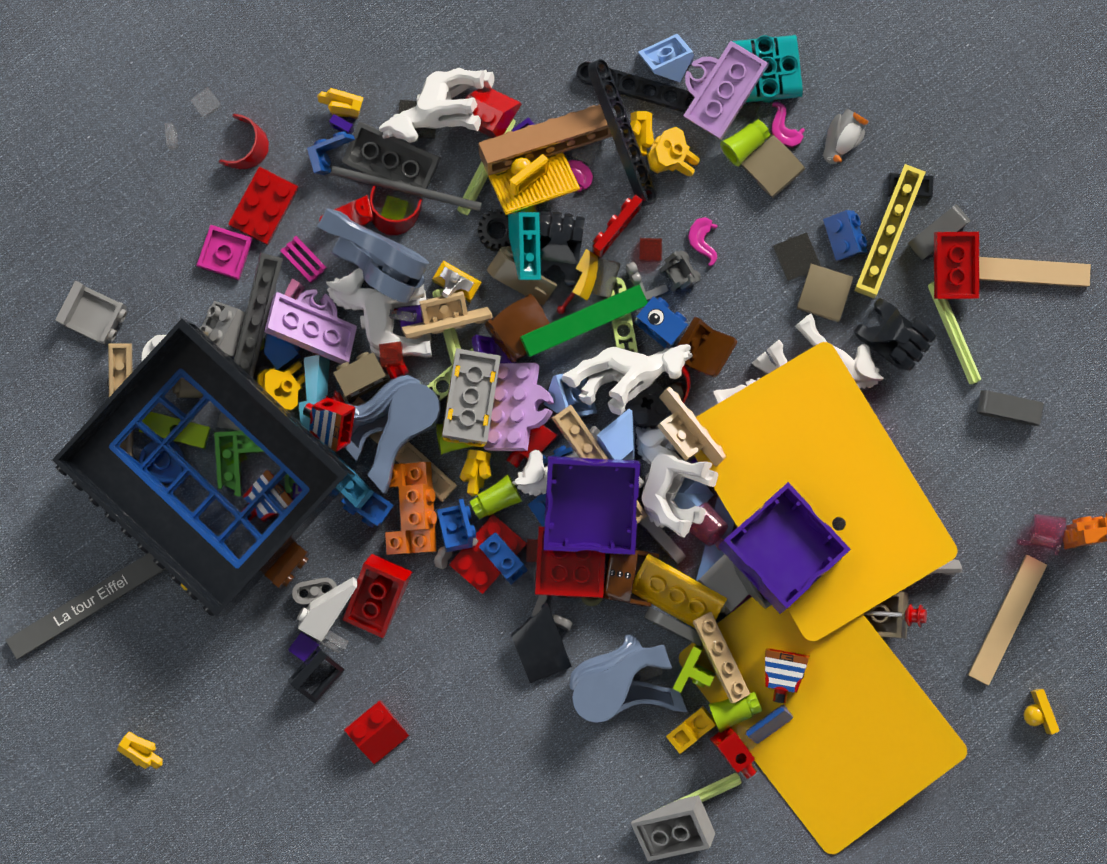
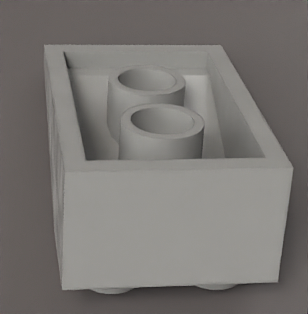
M699 795L679 799L631 822L647 861L709 849L715 836V831Z

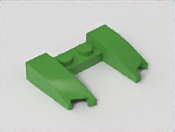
M243 431L214 432L218 489H222L224 485L236 490L234 495L240 497L242 496L240 454L264 451ZM288 474L285 475L286 493L292 492L293 489L291 487L293 483H296Z

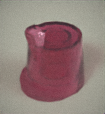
M705 502L699 506L706 510L703 522L701 524L692 522L689 533L707 546L715 544L717 549L722 551L718 546L724 540L722 536L727 531L728 524L708 502Z
M1034 514L1028 541L1017 539V544L1039 545L1053 550L1054 555L1058 556L1064 537L1066 518Z

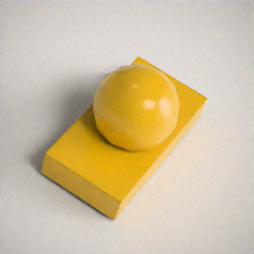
M542 154L532 163L526 158L515 159L511 165V172L514 177L509 180L510 192L517 196L547 173L548 158Z
M1044 689L1030 691L1035 704L1027 706L1024 710L1023 715L1026 723L1034 727L1043 724L1046 734L1052 735L1059 732Z

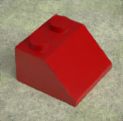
M486 87L475 90L465 98H475L477 108L474 109L473 115L479 116L481 120L478 131L492 138L504 135L522 105L521 102Z
M381 700L344 729L356 746L373 764L377 763L409 736Z

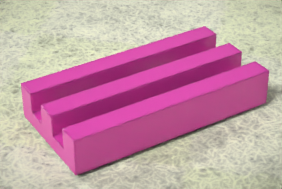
M297 236L286 244L285 248L280 250L310 283L327 269ZM296 244L320 267L319 270H316L294 247ZM290 249L314 273L312 276L288 253Z

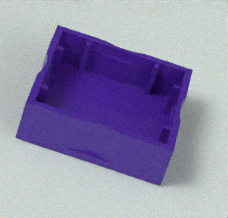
M548 456L544 550L573 552L593 550L601 553L635 555L636 506L639 493L640 462L635 460Z
M789 482L718 546L779 614L791 606L812 584L851 550L829 525L818 518L807 501Z

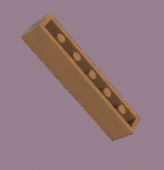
M593 105L587 109L570 112L565 116L555 119L551 118L545 122L529 125L514 132L510 131L498 137L487 138L479 142V155L489 176L511 169L515 159L526 158L533 162L542 154L545 157L553 156L612 137L601 105Z

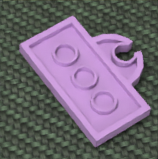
M732 41L729 42L719 59L701 57L691 63L693 67L704 70L702 78L695 79L691 72L686 71L685 75L686 86L695 98L683 115L684 118L722 140L769 65L766 61Z
M314 289L304 291L296 300L279 292L274 294L264 332L339 364L349 363L357 326L337 318L335 303L327 294H324L320 300L322 306L314 302L313 298L317 295V290Z
M537 363L499 364L488 441L484 446L485 450L528 451L530 430L539 428L551 417L553 412L545 408L538 412V407L542 402L554 404L550 392L537 385L539 365Z

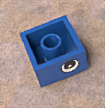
M653 296L636 316L634 324L663 348L670 349L686 331L688 326L686 323L687 319L677 311L676 313L672 312L665 300L660 297L656 299Z

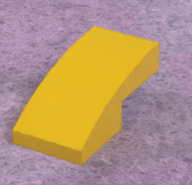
M586 249L576 267L582 275L572 292L588 301L597 276L598 256Z
M702 706L666 737L681 754L716 726V723L710 713Z

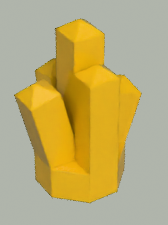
M330 88L327 93L321 91L317 95L318 102L328 105L332 115L351 117L358 120L364 97Z
M636 111L631 113L630 125L643 157L647 155V148H650L654 142L652 113Z
M468 450L467 459L460 478L463 482H468L467 493L472 497L478 495L479 489L484 486V480L491 476V453Z
M128 732L119 743L117 751L128 757L136 766L140 765L144 769L150 766L158 769L162 766L163 759L153 753L156 750L155 743L140 738L132 732Z

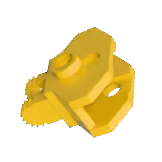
M677 127L665 130L661 136L656 137L647 155L650 169L657 174L666 170L673 172L676 169L686 176H693L695 169L684 161L691 165H698L700 158L689 151L690 147L686 145L684 132Z
M297 361L286 370H263L257 376V383L285 409L292 410L298 405V390L301 388L300 385L305 382V373L295 380L292 374L302 366L300 361Z

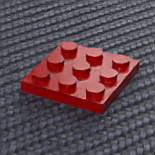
M539 526L535 595L603 598L605 553L593 550L577 552L544 550V527Z

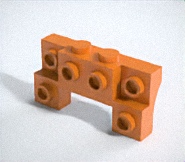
M431 462L394 464L389 488L399 487L401 531L385 532L387 555L437 552L435 531L437 515L434 511L435 491L432 483Z
M1105 513V518L1103 516L1093 518L1087 516L1072 520L1073 524L1066 526L1067 530H1064V536H1062L1064 549L1107 542V513Z

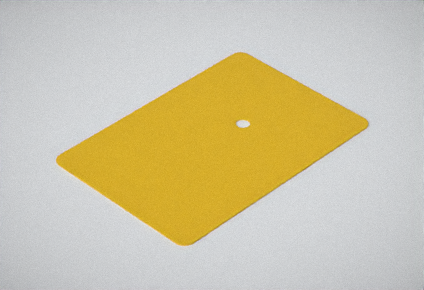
M828 342L817 344L695 417L701 426L708 430L710 437L716 444L721 446L726 455V458L716 467L702 450L694 456L698 462L712 463L709 470L718 473L714 489L737 527L751 517L767 500L789 482L807 501L818 518L829 525L851 549L787 608L805 639L818 641L956 557V544L832 344ZM841 517L845 520L846 526L843 530L838 531L833 528L832 522L835 518Z
M753 597L717 623L749 692L756 693L762 711L753 715L752 718L730 728L736 732L754 756V761L826 853H839L966 757L967 747L863 614L818 641H809L804 638L787 609L779 614L772 605L765 609ZM691 643L679 654V663L682 668L695 645L694 643ZM703 648L696 664L714 672ZM767 648L810 655L797 693L788 691L786 703L774 702L775 689L765 687V651ZM716 675L710 687L705 685L703 688L696 685L710 703L729 699L721 681L718 680ZM785 705L793 716L792 720L760 743H755L746 735L750 727L779 706Z

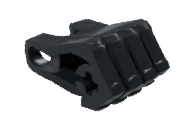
M541 211L539 221L541 275L544 276V271L552 265H558L565 273V285L573 288L576 282V267L580 258L585 218L576 216V220H573L574 215L570 213H565L564 218H561V212H553V215L550 216V212Z
M878 298L874 302V309L882 316V324L869 328L859 324L853 332L859 340L875 350L895 367L911 371L916 364L914 361L919 362L924 355L921 352L926 353L931 346L929 343L933 342L937 335L918 319L912 324L900 314L894 305L882 298Z

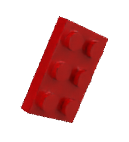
M259 166L228 225L269 245L299 187Z
M637 195L632 199L627 198L621 206L620 214L618 216L614 215L607 223L608 227L605 233L600 232L593 240V253L598 256L599 260L641 210L643 200Z
M934 232V299L979 298V232Z
M494 514L476 533V539L478 540L476 546L462 549L449 564L482 594L498 578L501 572L479 546L493 533H497L516 556L527 545L524 540Z

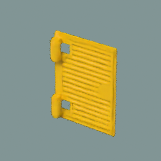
M563 152L556 154V156L553 155V157L549 156L548 172L517 196L510 192L509 180L514 177L511 169L488 176L505 215L580 190Z

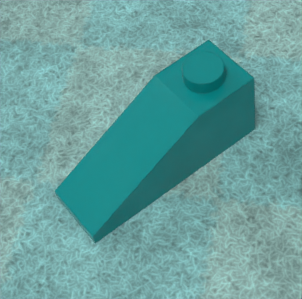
M539 212L508 214L509 240L518 280H541Z

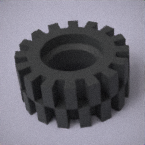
M497 209L495 212L491 210L488 214L485 213L482 220L480 219L478 236L485 248H490L491 251L495 252V250H500L501 247L511 246L508 215H505L500 209ZM494 223H501L506 227V234L500 239L493 238L489 234V228Z

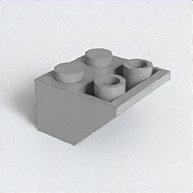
M214 301L208 309L207 316L199 329L203 332H208V337L229 357L234 358L245 312Z

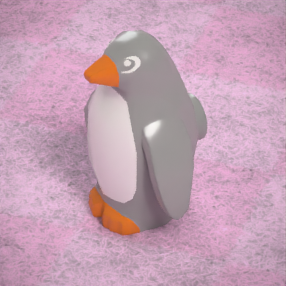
M847 108L842 116L841 114L836 115L829 125L823 153L825 161L829 164L842 162L841 157L857 147L863 140L865 135L863 127L869 121Z

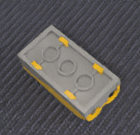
M456 348L442 429V439L444 441L465 443L475 447H484L487 444L501 356Z

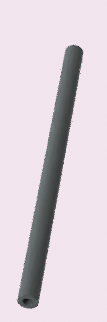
M333 166L331 170V175L480 211L482 207L481 202Z

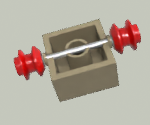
M369 352L362 353L356 357L357 361L351 364L345 362L336 368L337 371L333 372L344 395L342 397L341 393L334 391V396L330 399L345 403V401L351 402L357 399L358 396L361 397L388 383L390 378L392 380L400 376H406L409 371L404 361L399 363L398 359H396V365L391 366L387 364L386 370L388 374L384 373L374 352L371 354Z
M898 592L863 613L881 637L907 639V625L911 627L913 623H917L921 628L922 623H926L927 610L923 609L922 605L918 609H914L912 604L908 606L909 593Z

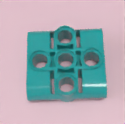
M763 35L757 39L732 41L751 53V44H753V54L766 61L772 70L770 73H763L757 83V90L755 86L746 102L763 101L770 103L777 99L803 96L796 35L779 37ZM765 44L769 47V51L763 52L758 46ZM789 63L793 66V70L786 71L782 65ZM769 86L774 90V93L766 94L763 88Z

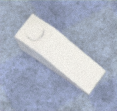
M354 577L350 578L310 602L307 608L303 607L297 617V620H299L298 629L322 642L357 588V579Z

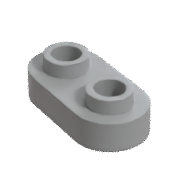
M330 578L300 582L294 586L292 596L297 603L307 605L325 594L322 591L323 586L329 585L330 590L337 587V584ZM304 589L308 591L306 598H302L300 595Z

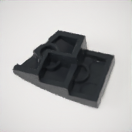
M547 603L541 606L542 609L533 618L529 617L523 626L517 628L511 634L530 683L572 667Z

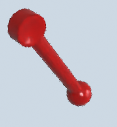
M572 292L562 306L557 307L558 314L565 313L566 306L576 294Z

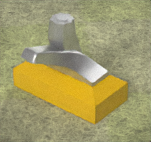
M445 261L441 263L432 278V282L444 288L442 296L448 298L452 293L462 291L465 300L470 303L482 283Z

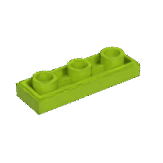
M151 411L142 420L145 425L164 439L181 421L180 419ZM190 422L173 441L205 449L211 428Z

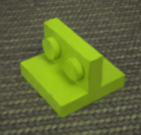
M694 645L673 687L674 690L681 693L689 677L693 678L692 682L704 688L705 685L710 687L716 674L696 664L703 647Z

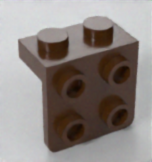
M694 317L677 346L685 344L691 346L689 351L693 356L685 361V366L711 377H717L737 345V340L732 336L713 330L700 318Z
M294 542L264 575L278 588L288 587L294 580L293 574L297 569L301 570L309 561L307 557L310 553Z

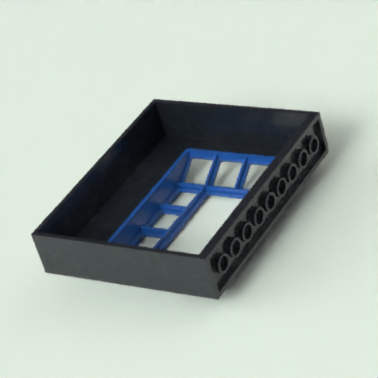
M183 318L179 320L52 459L57 464L55 468L62 475H68L73 479L71 483L81 492L84 490L89 495L88 500L96 507L101 506L106 511L104 515L114 523L117 521L122 526L121 531L127 537L135 538L139 542L137 546L144 553L147 554L149 552L155 558L153 561L161 569L166 568L171 573L170 578L178 585L182 583L188 589L186 593L195 601L199 599L204 604L203 609L209 615H215L216 617L225 616L231 612L355 476L343 462L193 322ZM180 378H184L203 394L202 399L188 414L182 412L165 397ZM209 401L281 467V470L242 512L170 445ZM158 403L163 404L181 420L165 439L161 438L142 422ZM135 428H139L158 444V447L142 464L119 447ZM163 451H166L184 468L183 472L168 488L148 471L150 465ZM288 474L302 489V492L284 509L270 494V491ZM189 475L195 478L210 493L194 512H191L173 494ZM215 499L235 516V520L219 537L199 519L200 515ZM263 499H266L279 514V517L261 534L248 520V516ZM240 524H243L256 539V542L238 559L225 544V541Z

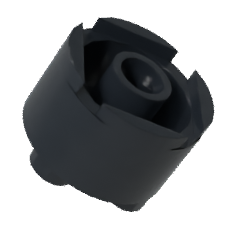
M653 382L650 387L641 391L635 398L626 403L625 411L628 409L632 410L633 424L635 426L653 428L664 420L668 412L667 406L659 398L665 390L656 382ZM643 400L651 402L649 410L646 407H641Z

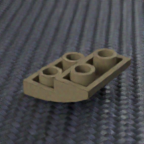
M774 135L741 164L742 168L772 198L805 170L801 162Z
M811 264L797 309L839 322L853 277Z

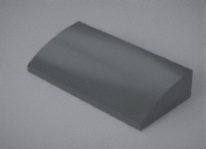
M358 122L353 134L355 140L350 142L342 163L372 176L424 189L428 188L441 157L394 136L383 139V132H380L379 129L363 122Z

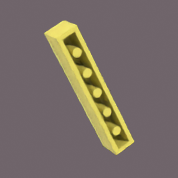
M906 164L904 165L855 287V292L873 299L876 298L922 183L925 171Z

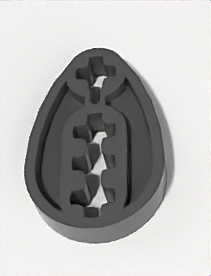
M648 608L644 616L646 620L691 643L703 647V643L696 630L657 610Z

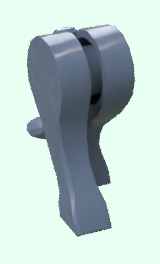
M329 208L326 209L317 227L330 234L340 236L331 254L357 265L363 271L365 281L377 291L399 302L408 303L415 289L425 283L423 274L429 262L413 250L355 223L342 212Z
M409 375L392 379L368 402L360 406H354L356 408L351 442L345 446L354 459L359 461L367 438L374 433L383 431L378 443L374 464L367 475L384 494L388 491L394 462L401 448L417 435L433 429L439 422L442 413L441 402L436 393L426 385L421 384L420 380Z
M625 635L623 644L617 650L590 658L579 664L573 670L570 677V689L573 690V707L578 715L587 721L595 723L605 722L624 709L638 704H654L674 711L687 712L680 692L673 688H664L646 682L632 681L634 675L644 667L672 669L664 645L642 648L636 637Z

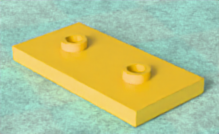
M650 554L646 556L638 571L632 588L633 594L647 602H651L654 606L695 628L693 621L709 612H712L716 620L728 599Z

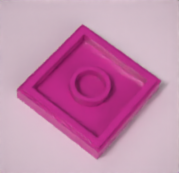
M210 225L196 266L213 273L240 280L253 238Z

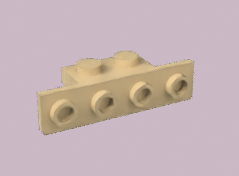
M461 291L451 294L448 298L440 296L419 301L423 322L402 327V332L406 338L418 339L428 333L439 334L449 328L460 329L465 327L466 324L484 323L487 319L493 317L488 307L467 312L465 296Z
M668 387L659 398L671 411L672 415L663 420L657 427L685 461L702 450L715 467L718 466L726 458L723 449L710 437L708 430L701 426L694 413L684 405L679 394L673 391L671 387Z
M712 612L694 620L693 624L703 643L705 653L718 680L721 681L730 702L736 703L750 695Z

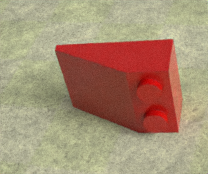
M371 554L363 564L357 580V588L351 596L343 621L384 638L406 591L412 571Z

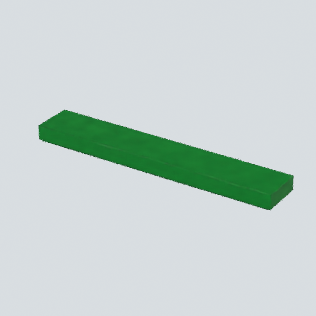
M639 284L522 335L520 340L528 357H532L643 308L648 302Z

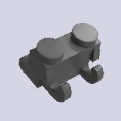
M682 250L668 256L664 260L666 264L659 269L661 273L667 272L674 284L671 287L672 292L680 288L686 290L701 280L700 273L694 270L689 263V255Z

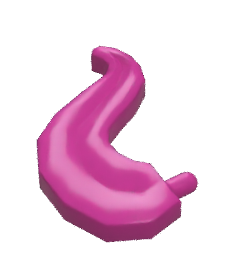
M773 102L772 107L777 108V113L772 123V135L787 147L793 148L799 145L804 137L802 134L805 129L801 128L798 132L795 129L786 128L784 125L786 108L780 102Z
M568 161L580 187V190L577 192H581L582 189H588L592 185L593 180L589 167L581 161Z
M704 217L696 219L692 224L688 239L690 246L695 251L710 259L708 265L711 267L717 260V253L705 243L704 238L711 228L716 229L718 226L712 224V220Z

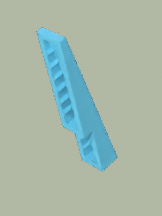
M320 355L304 357L307 401L299 402L300 423L308 431L310 418L303 415L305 405L308 403L314 405L326 398L328 393L330 359Z

